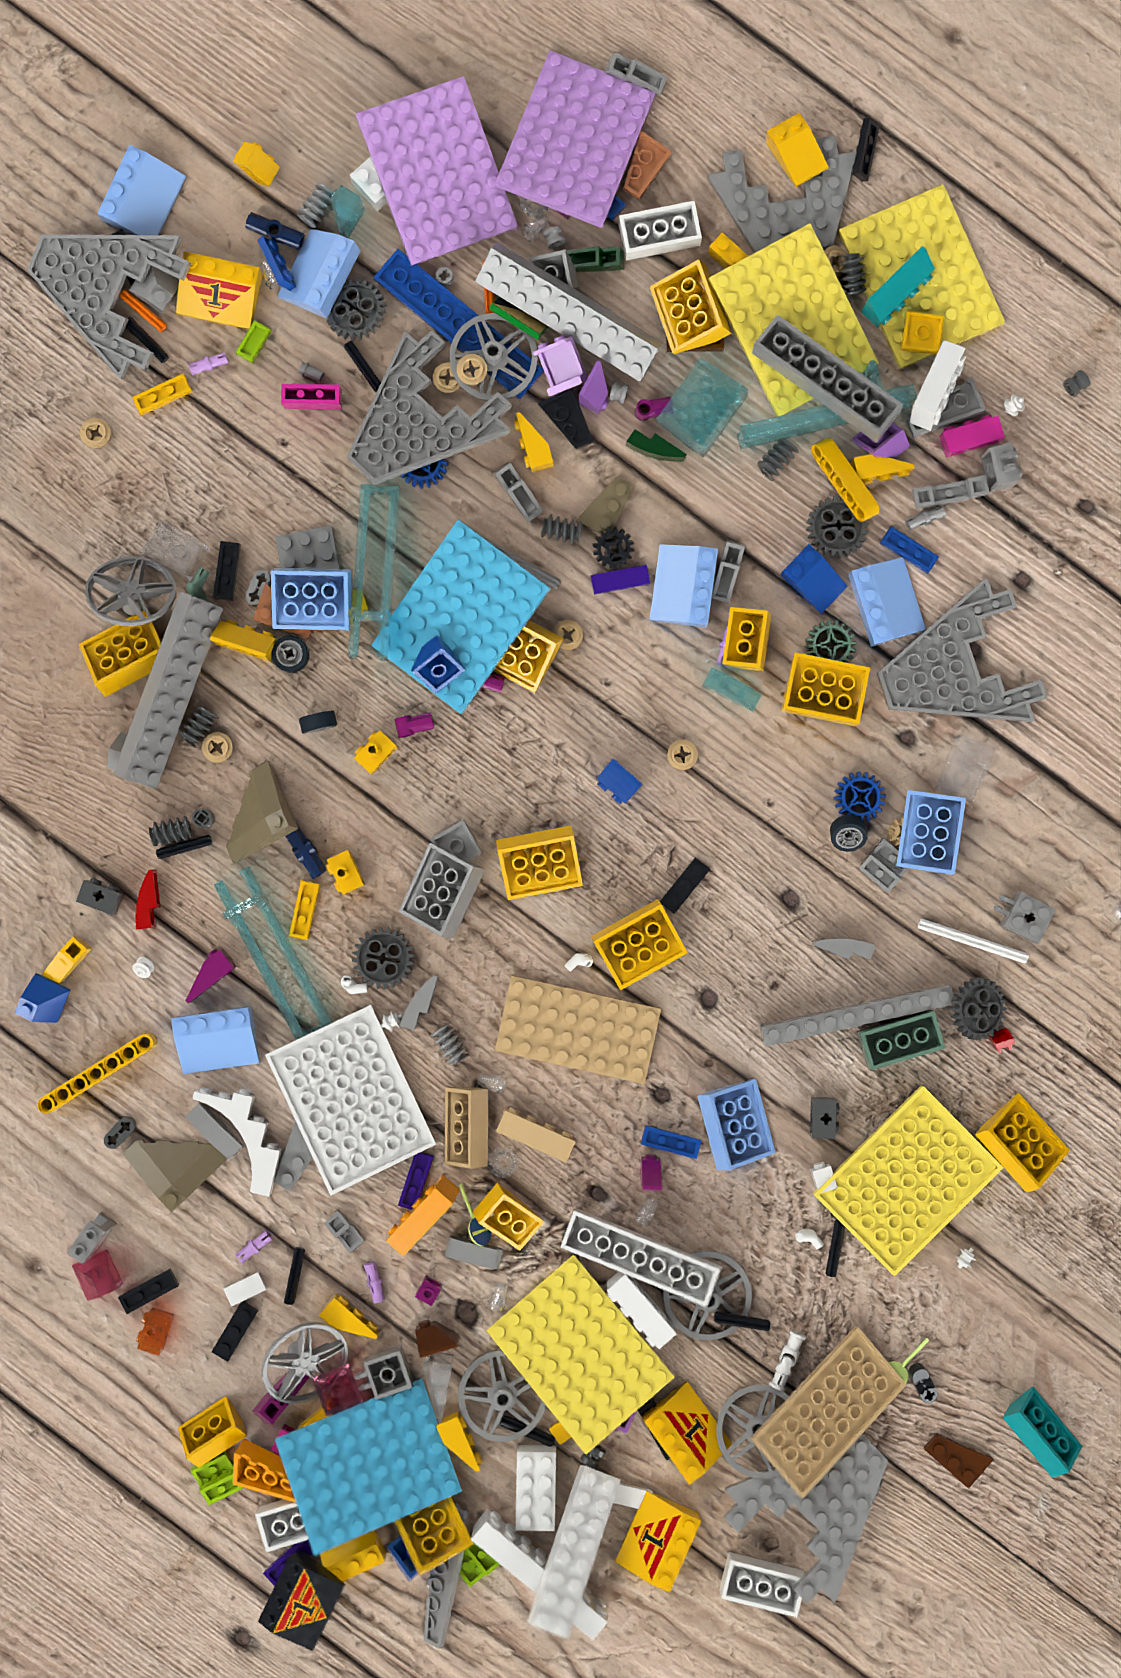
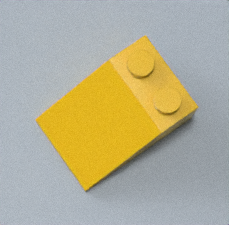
M800 112L766 131V145L795 187L829 168L809 125Z
M498 1183L473 1210V1214L479 1224L518 1250L524 1247L545 1222L513 1193Z

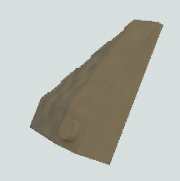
M269 761L251 771L249 785L245 789L239 814H237L232 827V835L226 845L233 864L298 829Z
M136 1140L123 1153L147 1186L170 1212H173L227 1160L211 1143L199 1144V1141L172 1143V1140H156V1143H144L145 1140Z

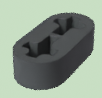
M124 1117L119 1120L105 1135V1146L109 1149L119 1147L136 1129V1121L132 1117ZM123 1122H130L129 1127L131 1129H126L122 1132L121 1129L124 1127ZM118 1133L119 1137L116 1139L117 1144L115 1142L111 1144L109 1142L111 1140L109 1136L113 1137Z

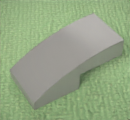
M337 1211L324 1223L332 1235L340 1240L349 1253L356 1250L366 1240L340 1211Z

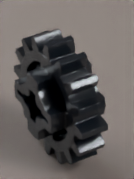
M614 526L613 531H611L607 527V532L604 533L600 530L601 536H595L597 543L592 544L596 548L593 554L598 555L596 560L598 562L602 561L603 567L608 564L610 569L613 568V565L620 568L621 562L626 565L625 559L632 558L629 552H634V549L630 547L634 542L633 540H628L631 536L629 533L625 534L623 528L618 531L617 526ZM622 540L625 541V549H623L621 546V544L623 543ZM615 545H616V547H617L616 550H615V549H612V550H611V549L609 548L610 546H615ZM601 546L605 548L604 556L601 553Z

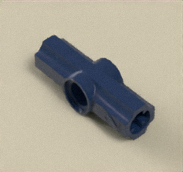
M253 212L247 217L245 225L247 230L273 239L276 243L284 244L298 251L302 247L305 237L304 233L282 225L278 220H270ZM273 229H279L277 234H271Z
M297 824L298 829L285 837L291 844L292 851L300 863H303L312 879H315L326 872L327 869L318 857L316 848L306 838Z

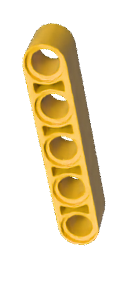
M828 437L812 445V456L856 519L863 522L879 513L878 503L833 439Z

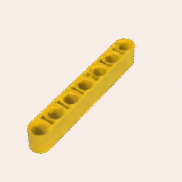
M145 1033L136 1037L40 1098L37 1103L38 1110L41 1113L48 1114L65 1105L152 1050L157 1044L156 1036L152 1033ZM144 1037L150 1039L149 1047L143 1045ZM128 1047L133 1049V1057L127 1055L126 1050ZM111 1058L117 1060L118 1065L116 1068L111 1066ZM95 1068L101 1071L100 1078L94 1075ZM79 1078L84 1080V1088L78 1086ZM62 1089L68 1091V1098L62 1096ZM46 1099L52 1102L51 1109L46 1107Z

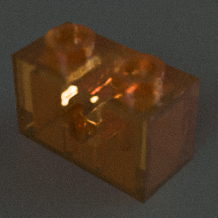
M154 1307L149 1312H145L142 1323L145 1325L143 1331H139L136 1342H139L137 1349L159 1356L164 1350L175 1314ZM153 1327L155 1328L156 1334H153Z

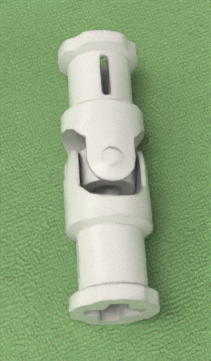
M794 1330L789 1332L791 1334L787 1345H784L779 1358L780 1363L775 1367L776 1372L773 1380L769 1382L770 1386L783 1392L786 1390V1382L788 1377L792 1375V1368L795 1366L800 1355V1346L803 1340H806L805 1335Z

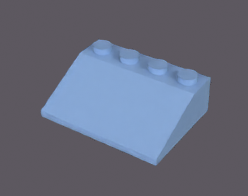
M129 145L97 214L104 223L122 229L131 235H159L186 176L149 153Z
M311 229L290 270L296 287L291 291L282 287L277 297L327 319L361 250L351 239L339 234Z
M660 544L649 620L702 628L707 627L718 549L702 546Z
M903 557L862 567L848 574L871 647L926 630Z
M275 568L271 570L273 629L350 630L352 569Z
M907 790L896 866L955 875L966 798Z
M252 1006L171 1018L174 1040L183 1074L260 1063Z
M756 1079L697 1095L717 1170L730 1171L776 1153Z

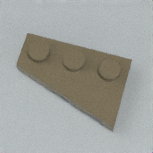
M616 477L575 522L579 523L582 521V526L600 533V530L604 533L607 532V527L613 531L633 488V484Z

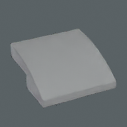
M883 838L859 866V869L888 893L909 868L896 866L899 850L887 839Z

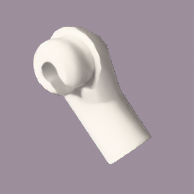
M576 953L564 966L571 972L577 965L592 966L593 959L589 954Z
M348 975L341 978V985L349 994L368 993L367 983L357 984Z
M801 1229L795 1234L798 1242H811L816 1250L824 1245L812 1229Z

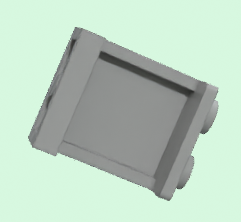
M99 1213L94 1222L89 1221L67 1251V1254L81 1264L85 1263L95 1255L117 1223L103 1213Z

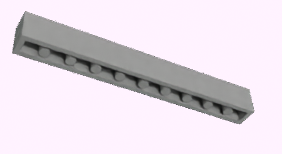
M944 984L764 1024L759 1027L763 1044L770 1046L954 1005L951 1002L954 998L951 985Z

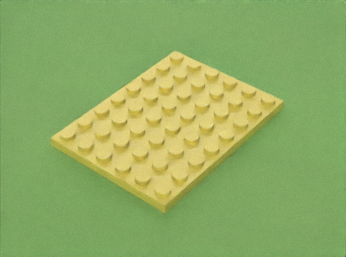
M944 184L839 229L838 233L847 253H859L865 256V259L860 261V263L865 264V267L860 270L866 272V275L860 278L866 280L862 287H866L865 293L868 299L922 246L926 249L935 270L931 274L933 278L926 285L922 284L919 286L918 289L920 291L912 299L908 297L904 301L906 305L899 312L895 310L891 314L892 319L885 326L883 324L880 325L899 370L932 356V354L901 350L906 311L943 315L944 324L941 345L943 340L956 345L1005 323Z
M811 223L708 278L777 418L813 399L811 395L752 354L755 341L777 315L859 373L879 363Z
M921 1085L833 1172V1175L819 1189L813 1192V1195L895 1277L1003 1167ZM834 1180L836 1181V1189L823 1192Z
M575 1254L486 1330L585 1454L590 1452L675 1377Z

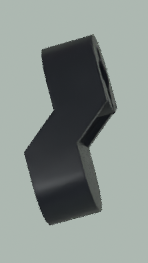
M921 1363L911 1365L908 1374L918 1395L924 1403H932L936 1400L938 1393L928 1371Z

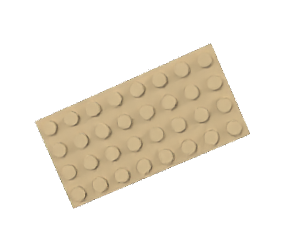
M511 975L495 1051L645 1084L661 1008Z
M855 1326L750 1439L798 1496L804 1498L907 1384L861 1329Z

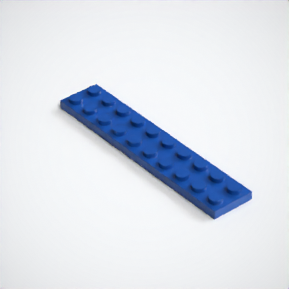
M399 249L393 253L373 277L378 284L451 344L459 329L472 318L479 316L417 264L411 266L408 256ZM479 322L478 325L486 344L490 340L482 322ZM486 322L495 341L499 343L505 338ZM475 325L471 326L459 340L457 349L460 352L464 353L466 351L482 349ZM509 342L505 345V348L508 349L513 343ZM515 347L508 353V357L529 372L532 359ZM507 363V365L505 366L507 369L513 371L514 373H516L524 379L526 378L525 375H523ZM537 364L536 372L529 385L520 394L515 396L518 400L522 399L543 374L544 369ZM498 369L495 381L507 391L515 389L523 382L501 369ZM487 371V374L492 376L493 372Z

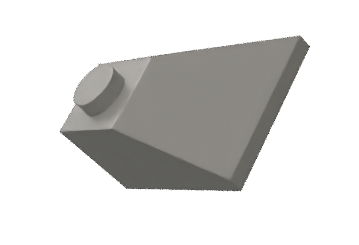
M566 249L529 258L532 264L574 289L579 288L576 269Z
M150 266L144 283L135 280L129 291L162 314L178 290L179 279Z

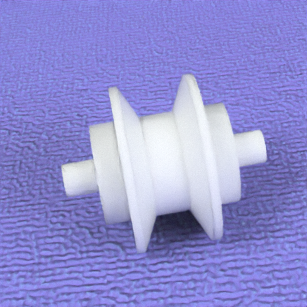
M1016 394L1011 396V400L1006 399L1004 401L1005 412L1013 416H1017L1018 411L1025 409L1024 398Z
M140 957L132 968L137 976L148 978L154 970V964L150 959Z
M392 1010L388 1017L383 1014L382 1028L385 1027L391 1032L394 1026L400 1028L401 1014L397 1015Z
M960 1249L962 1254L955 1256L959 1263L958 1267L960 1269L962 1266L972 1268L970 1265L971 1260L976 1261L975 1255L972 1253L973 1249Z

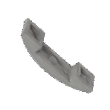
M986 475L938 486L930 485L912 489L916 508L946 505L990 494Z

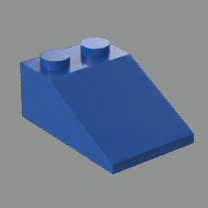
M810 544L780 574L820 614L848 587L824 557Z
M612 759L597 777L599 781L597 785L605 792L608 789L613 793L611 797L619 804L621 802L626 804L642 785L615 759Z

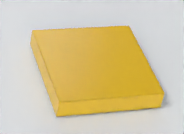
M906 311L901 350L937 355L941 347L944 316Z

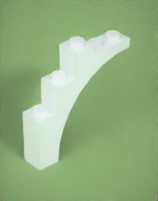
M204 1087L194 1091V1100L206 1103L220 1111L240 1132L248 1148L251 1160L252 1181L250 1192L269 1197L273 1191L282 1148H279L278 1144L271 1142L264 1144L269 1121H264V1117L256 1115L251 1118L256 1095L251 1094V1091L247 1089L235 1091L233 1097H230L231 1094L226 1092L212 1093V1089Z

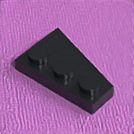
M573 388L537 403L576 450L594 443Z

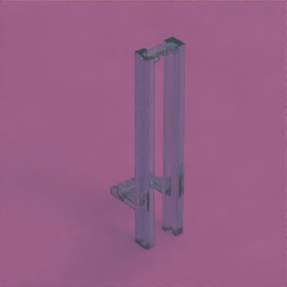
M871 360L862 375L883 389L877 363ZM914 384L885 391L903 404L902 410L910 409L911 403L909 402L916 401L917 399ZM820 406L740 426V433L737 434L740 450L775 442L779 438L788 439L849 423L826 406Z
M361 484L352 607L348 609L350 622L349 659H357L361 620L380 622L377 657L380 658V661H388L400 500L399 486L382 487ZM375 492H378V494L387 492L389 502L381 612L376 610V613L372 610L361 612L370 495H374Z
M246 867L239 872L252 895L251 898L236 905L223 880L214 884V887L227 909L222 912L225 919H228L237 928L291 1032L297 1040L328 1025L332 1020L252 869ZM254 905H257L319 1021V1025L310 1030L306 1029L303 1031L240 914Z

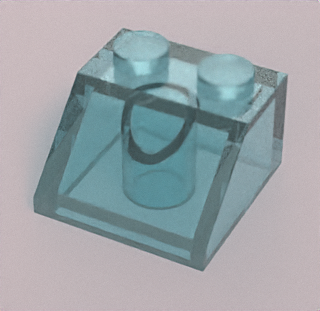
M341 185L338 190L336 189L333 192L331 203L340 235L349 238L365 209L361 196Z

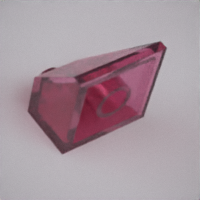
M108 1249L93 1255L83 1264L78 1262L72 1265L87 1301L104 1296L123 1285Z
M349 1364L312 1378L325 1416L333 1415L363 1401Z

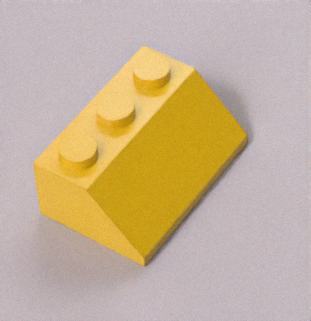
M730 607L723 665L745 670L764 671L772 617L769 611Z
M227 619L224 622L220 620L210 637L212 642L259 659L272 661L271 652L277 641L274 638V634L263 631L261 634L255 632L256 628L245 625L243 628L237 626L238 623Z
M227 1396L177 1427L186 1459L198 1468L248 1436L243 1420Z
M376 1529L320 1553L322 1565L342 1582L384 1563L387 1555Z

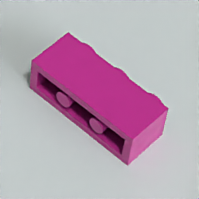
M281 384V404L284 409L342 410V390L340 385Z
M987 415L980 418L981 421L978 422L970 420L962 423V426L955 428V425L945 428L939 436L945 457H951L1001 442L1005 436L999 416L992 417V415Z

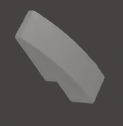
M616 52L610 56L604 71L607 74L653 91L656 95L661 94L667 76L636 59L631 61Z
M510 462L493 472L502 488L527 522L543 512V509Z
M726 540L712 591V599L730 602L745 544Z
M826 938L812 941V945L849 960L852 953L871 960L876 945L864 941L847 938Z
M439 975L431 977L416 992L403 1014L400 1023L401 1027L415 1030L420 1012L426 1014L429 1012Z
M198 1103L185 1116L227 1159L230 1160L243 1147L227 1126L219 1118H216L205 1104Z

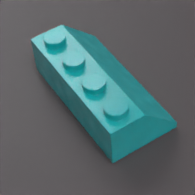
M923 246L864 305L861 313L876 328L881 324L885 326L892 319L891 314L895 310L899 312L906 305L904 301L908 297L912 299L920 291L918 287L922 284L926 285L933 278L931 274L935 268Z
M1031 1387L1009 1405L1003 1419L1052 1478L1069 1473L1083 1446L1037 1390Z

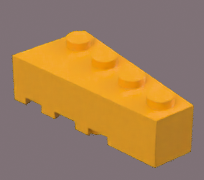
M442 1175L434 1185L429 1186L422 1198H418L412 1205L413 1209L410 1212L406 1211L400 1218L401 1222L398 1225L394 1224L387 1232L389 1236L386 1242L404 1256L449 1209L460 1189L446 1176Z
M244 1438L234 1453L233 1484L296 1502L281 1457Z

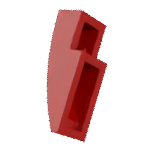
M155 869L148 870L139 891L135 915L136 930L154 928L153 908H161L157 870Z

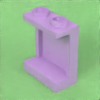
M564 335L553 339L555 343L549 345L548 342L538 345V350L533 352L534 356H539L550 384V388L547 389L549 396L584 383L588 378L572 336L565 338Z

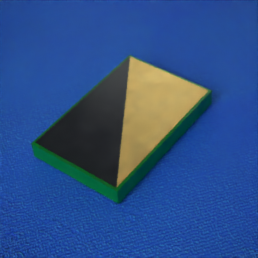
M501 297L493 301L489 308L536 340L550 328Z

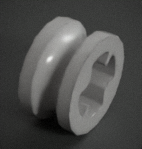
M441 267L436 272V279L441 285L445 287L452 284L454 276L451 269ZM444 273L450 276L446 278V281H443L442 277L440 278Z

